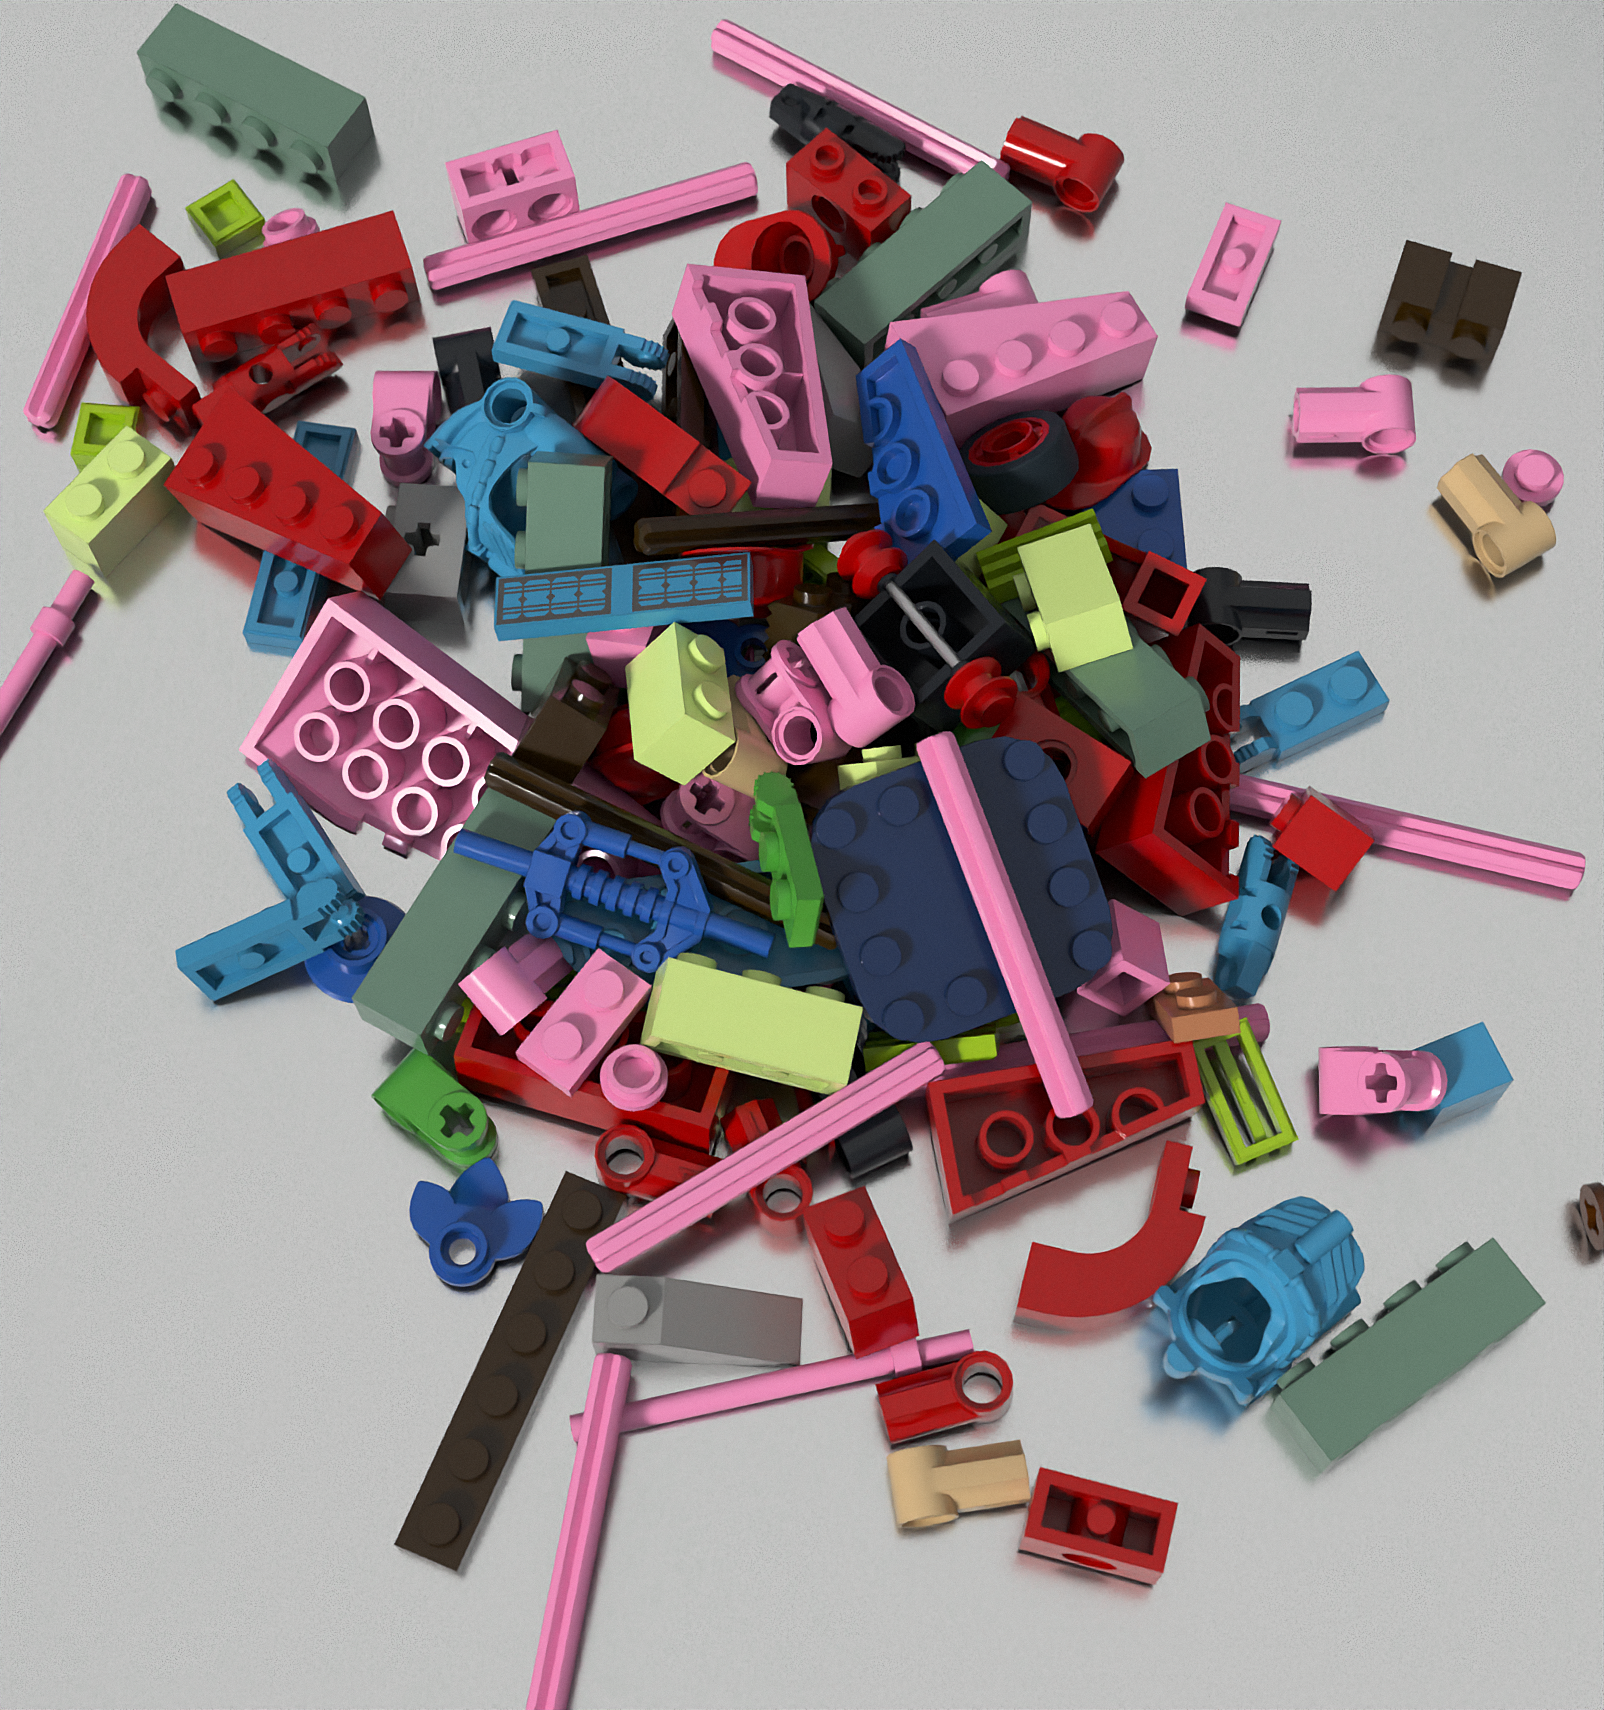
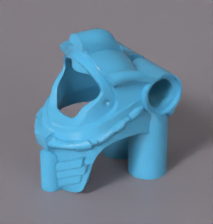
M505 377L494 382L488 387L481 400L453 413L423 445L439 459L443 466L456 474L457 488L465 501V519L469 539L465 550L474 557L488 563V566L500 577L525 574V569L515 568L514 559L517 532L526 531L527 507L517 506L516 484L519 468H528V461L537 451L607 455L559 416L526 382L516 377ZM614 459L612 463L610 521L619 518L629 509L638 492L637 482L622 471Z
M1298 1196L1285 1200L1247 1220L1238 1228H1231L1217 1239V1242H1214L1200 1263L1181 1275L1170 1286L1162 1285L1152 1296V1301L1168 1315L1169 1329L1173 1339L1163 1359L1166 1373L1172 1378L1180 1379L1197 1371L1213 1381L1226 1384L1233 1392L1237 1402L1243 1404L1245 1408L1276 1385V1381L1291 1369L1294 1358L1302 1355L1308 1349V1346H1311L1314 1341L1361 1304V1298L1356 1286L1365 1271L1364 1256L1357 1241L1352 1236L1354 1229L1347 1217L1339 1210L1331 1212L1326 1206L1312 1198Z

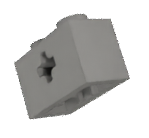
M400 483L396 506L388 505L385 517L409 544L412 551L383 595L388 609L400 620L465 625L474 556L465 550L469 539L465 519L464 498L456 486Z

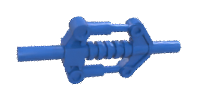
M574 810L559 817L554 824L553 831L534 849V852L464 828L459 831L455 841L454 853L526 877L523 885L526 890L529 913L526 917V927L532 936L545 939L553 935L594 950L601 946L630 956L636 969L643 973L657 971L668 957L675 959L678 957V954L684 953L704 938L765 958H769L776 939V933L713 912L714 906L695 856L688 848L675 846L665 852L632 841V835L594 823L583 811ZM585 845L624 859L626 855H630L659 865L668 889L666 896L661 895V889L652 886L649 890H645L644 884L633 881L631 885L627 884V878L616 875L614 879L610 878V872L601 869L595 873L593 872V867L586 864L577 867L583 846ZM571 892V898L580 901L587 897L589 898V904L598 907L601 903H605V909L617 912L618 908L622 909V915L631 918L635 914L640 915V921L648 924L652 920L658 921L656 929L639 943L605 933L603 926L564 913L567 894Z

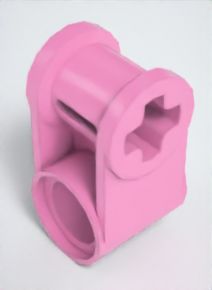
M438 371L375 372L373 380V417L370 431L371 441L375 450L380 454L379 462L383 476L395 486H399L400 483L420 484L432 472L434 454L423 445L436 431L441 417L442 392Z
M788 640L779 641L772 647L771 658L753 675L746 674L736 682L734 688L740 703L755 718L773 744L777 754L785 762L793 765L833 761L842 758L851 749L852 746L838 736L829 720L827 708L832 697L803 649L797 644ZM812 723L814 724L817 731V740L815 745L810 735V728Z
M701 771L685 786L680 784L679 789L672 791L663 801L660 817L664 829L735 863L759 860V843L751 839L750 826H748L750 809H753V805H755L754 798L704 776ZM706 787H712L708 794L703 792ZM696 803L701 806L698 811L694 808ZM689 820L691 824L687 828L683 827L682 825Z
M1374 1046L1318 1047L1320 1114L1367 1115L1390 1113L1398 1110L1425 1111L1433 1109L1440 1104L1446 1094L1448 1082L1446 1069L1441 1060L1433 1053L1423 1050H1379V1047Z

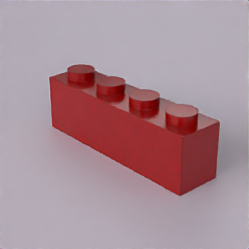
M393 210L165 276L180 328L194 365L208 361H223L229 359L235 353L266 344L275 345L312 323L318 329L337 328L346 324L349 320L379 311H395L407 303L420 300L413 267Z

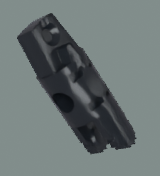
M791 83L782 88L772 99L769 118L800 140L802 144L807 145L827 127L894 182H899L901 167H898L897 161L902 160L906 146L898 137L893 136L888 131L832 99L822 97Z

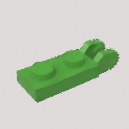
M764 772L763 775H758V779H755L753 794L755 796V805H753V809H750L748 826H750L751 839L759 843L762 872H771L773 880L770 886L771 914L774 920H783L789 948L812 947L816 941L824 894L801 803L798 802L791 778H787L786 774L782 775L780 772Z

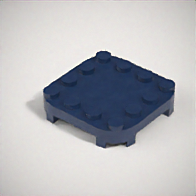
M1004 736L972 741L959 748L1054 998L1072 992L1091 980L1096 972L1109 962L1112 955L1111 939L1113 935L1109 904L1066 782L1052 758L1045 754L1037 743L1030 740H1019ZM921 761L852 786H847L827 798L825 804L812 820L809 839L824 894L823 906L855 993L853 998L858 1006L863 1007L862 1013L865 1018L896 1039L923 1043L946 1039L1016 1013Z

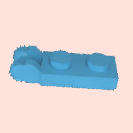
M517 300L510 302L491 350L494 362L596 389L609 376L639 398L648 402L653 400L658 387L656 381L640 371L635 372L632 369L617 366L619 359L622 357L635 367L662 371V368L665 369L670 355L667 353L668 350L658 342L655 343L652 340L648 341L645 338L627 334L623 328Z
M1359 650L1251 700L1249 705L1240 706V732L1231 734L1230 738L1254 727H1257L1262 735L1261 738L1233 752L1235 762L1240 764V773L1249 771L1275 758L1279 762L1383 713L1387 709L1390 700Z
M267 759L257 767L262 782L276 801V804L266 812L258 803L254 793L246 788L245 785L236 783L227 790V797L246 826L243 829L245 835L286 899L290 898L293 900L303 885L312 881L317 882L319 878L324 879L326 876L328 878L333 877L339 881L346 891L344 897L348 900L352 898L358 902L366 896L304 798L298 795L288 776H286L275 761Z
M327 876L324 879L319 878L317 882L312 881L303 885L293 900L289 898L274 906L265 908L261 912L175 950L177 968L210 1000L216 1001L325 952L324 948L344 940L347 935L352 936L354 932H358L357 930L362 927V922L365 921L364 915L366 913L357 901H354L352 898L348 900L344 897L346 891L338 880H335L333 877L328 878Z

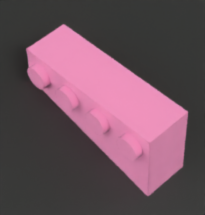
M687 264L671 314L738 472L753 483L747 491L753 507L775 509L815 507L833 463L805 275Z
M1129 291L890 322L884 351L900 338L916 347L956 446L959 449L977 431L1000 418L1032 410L1057 412L1070 407L1078 399L1086 396L1102 395L1143 379L1158 335Z

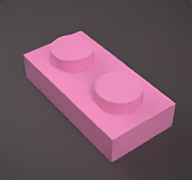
M1226 203L1191 284L1184 308L1240 327L1278 236L1281 220Z
M598 948L517 1049L516 1055L518 1059L565 1094L572 1097L650 998L652 986Z

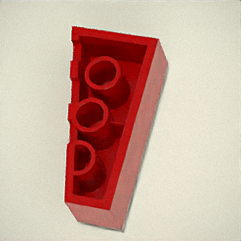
M228 386L163 484L198 522L357 591L362 590L367 595L381 600L412 551L409 544L380 510L230 386Z
M1200 623L1181 630L1178 637L1168 635L1148 643V645L1156 644L1160 646L1168 656L1173 668L1184 679L1191 676L1203 688L1210 704V709L1205 712L1211 740L1147 778L1133 767L1134 776L1102 822L1095 851L1096 854L1180 916L1239 899V877L1229 874V850L1239 847V822L1230 819V789L1239 787L1240 764L1235 762V757L1230 747V735L1240 732V656Z
M556 1001L542 1002L502 1036H500L473 1003L454 1052L458 1083L467 1090L606 1130L620 1124L634 1125L644 1130L651 1138L711 1155L720 1128L719 1120L725 1114L738 1072L656 1052L666 1064L668 1085L663 1097L655 1105L641 1111H627L614 1106L603 1094L600 1072L604 1061L612 1052L623 1046L640 1044L647 1012L639 1011L582 1085L570 1097L521 1062L516 1055L517 1049Z
M1170 1040L1078 1056V1061L1093 1098V1105L1085 1112L1068 1118H1059L1055 1114L1037 1064L928 1082L924 1096L948 1224L950 1225L1194 1116L1204 1105L1205 1098L1193 1041L1174 1043Z

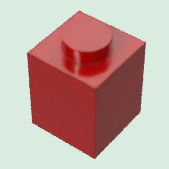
M1310 785L1300 798L1290 793L1269 822L1276 829L1271 836L1272 847L1335 892L1375 841L1372 829Z

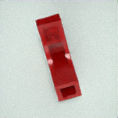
M138 224L110 251L95 274L90 287L86 309L89 339L109 385L124 406L141 407L147 403L163 420L169 421L174 417L192 432L199 425L192 412V405L201 400L197 386L150 348L152 335L158 322L174 306L165 276L186 269L179 254L141 224Z
M609 376L605 378L572 423V426L689 515L732 512L753 484L704 447L699 441Z
M1039 504L1029 509L1016 537L1068 517L1045 505ZM1104 535L1113 561L1106 565L1120 598L1124 615L1156 630L1178 637L1207 578L1151 551L1144 552Z
M1169 1140L1166 1141L1159 1160L1146 1222L1138 1233L1123 1245L1100 1253H1078L1032 1242L1013 1322L1058 1332L1094 1331L1126 1322L1153 1306L1155 1303L1152 1301V1296L1156 1290L1162 1285L1170 1286L1184 1271L1202 1233L1206 1216L1180 1210V1207L1192 1210L1199 1183L1200 1170L1189 1168L1193 1146Z

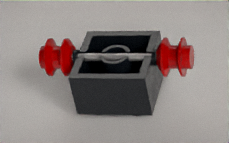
M873 529L859 532L849 538L838 558L837 571L844 580L852 581V589L859 598L873 599L853 620L880 665L894 668L910 685L915 699V707L912 714L939 733L945 731L952 732L961 722L971 729L993 727L1003 722L1012 712L1018 693L1016 682L1009 676L1037 650L1036 644L975 574L935 539L908 564L907 555L900 548L892 547V538L884 530Z

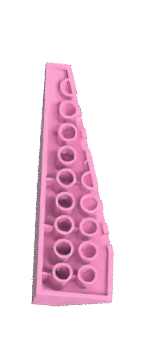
M361 590L327 599L243 741L239 751L257 765H261L267 759L275 761L286 776H288L298 795H301L308 804L334 824L355 833L361 823L365 822L385 832L382 845L404 855L408 854L410 849L414 847L441 861L488 788L484 777L490 761L498 752L512 755L528 715ZM587 761L585 762L571 785L664 828L659 819L610 782ZM585 845L581 850L577 867H580L582 864L592 866L595 873L600 869L610 872V878L613 879L616 875L631 879L662 874L660 869L633 856L626 855L624 859ZM833 983V984H828V985H823V986H819V987H825V988H830V989H831L832 986H833L835 983Z

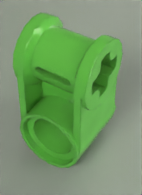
M415 1048L408 1053L371 1094L374 1101L394 1120L412 1134L419 1135L457 1166L471 1167L483 1158H490L497 1147L498 1133L496 1125L487 1115L486 1108L481 1101L459 1084L432 1056H428ZM458 1124H462L467 1128L474 1126L473 1132L468 1136L461 1132H456L455 1134L452 1132Z

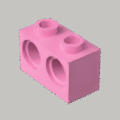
M558 130L445 162L453 203L468 244L580 211L575 175Z

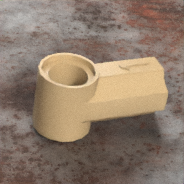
M1472 453L1456 462L1440 478L1437 485L1438 491L1473 533L1472 542L1476 555L1482 565L1495 577L1503 578L1551 550L1556 545L1555 529L1545 511L1532 501H1524L1522 503L1483 454L1476 456Z
M732 675L727 679L736 742L703 769L702 772L704 776L755 799V796H753L754 785L758 775H763L764 772L770 773V771L773 773L780 772V774L785 775L788 762H785L777 754L773 744L768 742L766 734L755 718L740 703L734 687L741 677Z
M1021 1440L948 1450L944 1445H926L899 1450L886 1456L896 1521L899 1528H916L941 1524L958 1518L959 1513L1027 1503L1031 1499L1028 1469Z

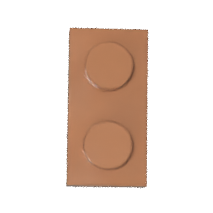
M1181 972L1169 975L1170 984L1147 1000L1149 1014L1174 1043L1241 1033L1238 1007L1209 977L1202 978L1201 973Z

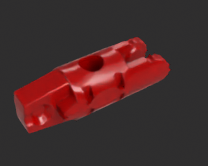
M312 323L268 348L265 353L258 354L241 364L235 371H230L211 384L214 391L193 404L192 412L202 427L228 386H230L262 414L268 413L287 402L292 396H297L342 368L343 363L334 351H329L318 355L315 359H311L294 370L290 363L304 355L305 352L315 348V345L322 339L321 332Z

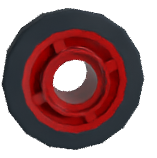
M1024 411L1000 418L977 431L964 442L959 450L978 498L997 515L1017 513L1045 502L1070 484L1079 470V457L1066 424L1060 416L1050 411Z

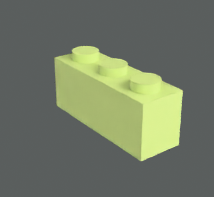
M680 953L677 959L668 957L657 969L639 1045L656 1052L831 1095L847 1086L863 1007L844 1003L845 995L843 993L818 986L807 987L806 992L782 987V979L780 977L759 970H743L741 976L716 970L717 962L715 960L692 953Z

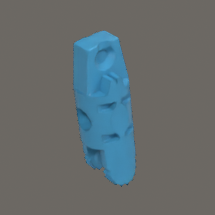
M1254 834L1247 842L1237 875L1239 877V899L1230 901L1218 941L1219 957L1214 983L1230 1000L1247 999L1256 995L1262 977L1267 974L1275 956L1300 867L1284 855H1279L1272 864L1271 858L1274 856L1273 851L1275 848L1272 847L1271 841L1261 835L1257 836Z

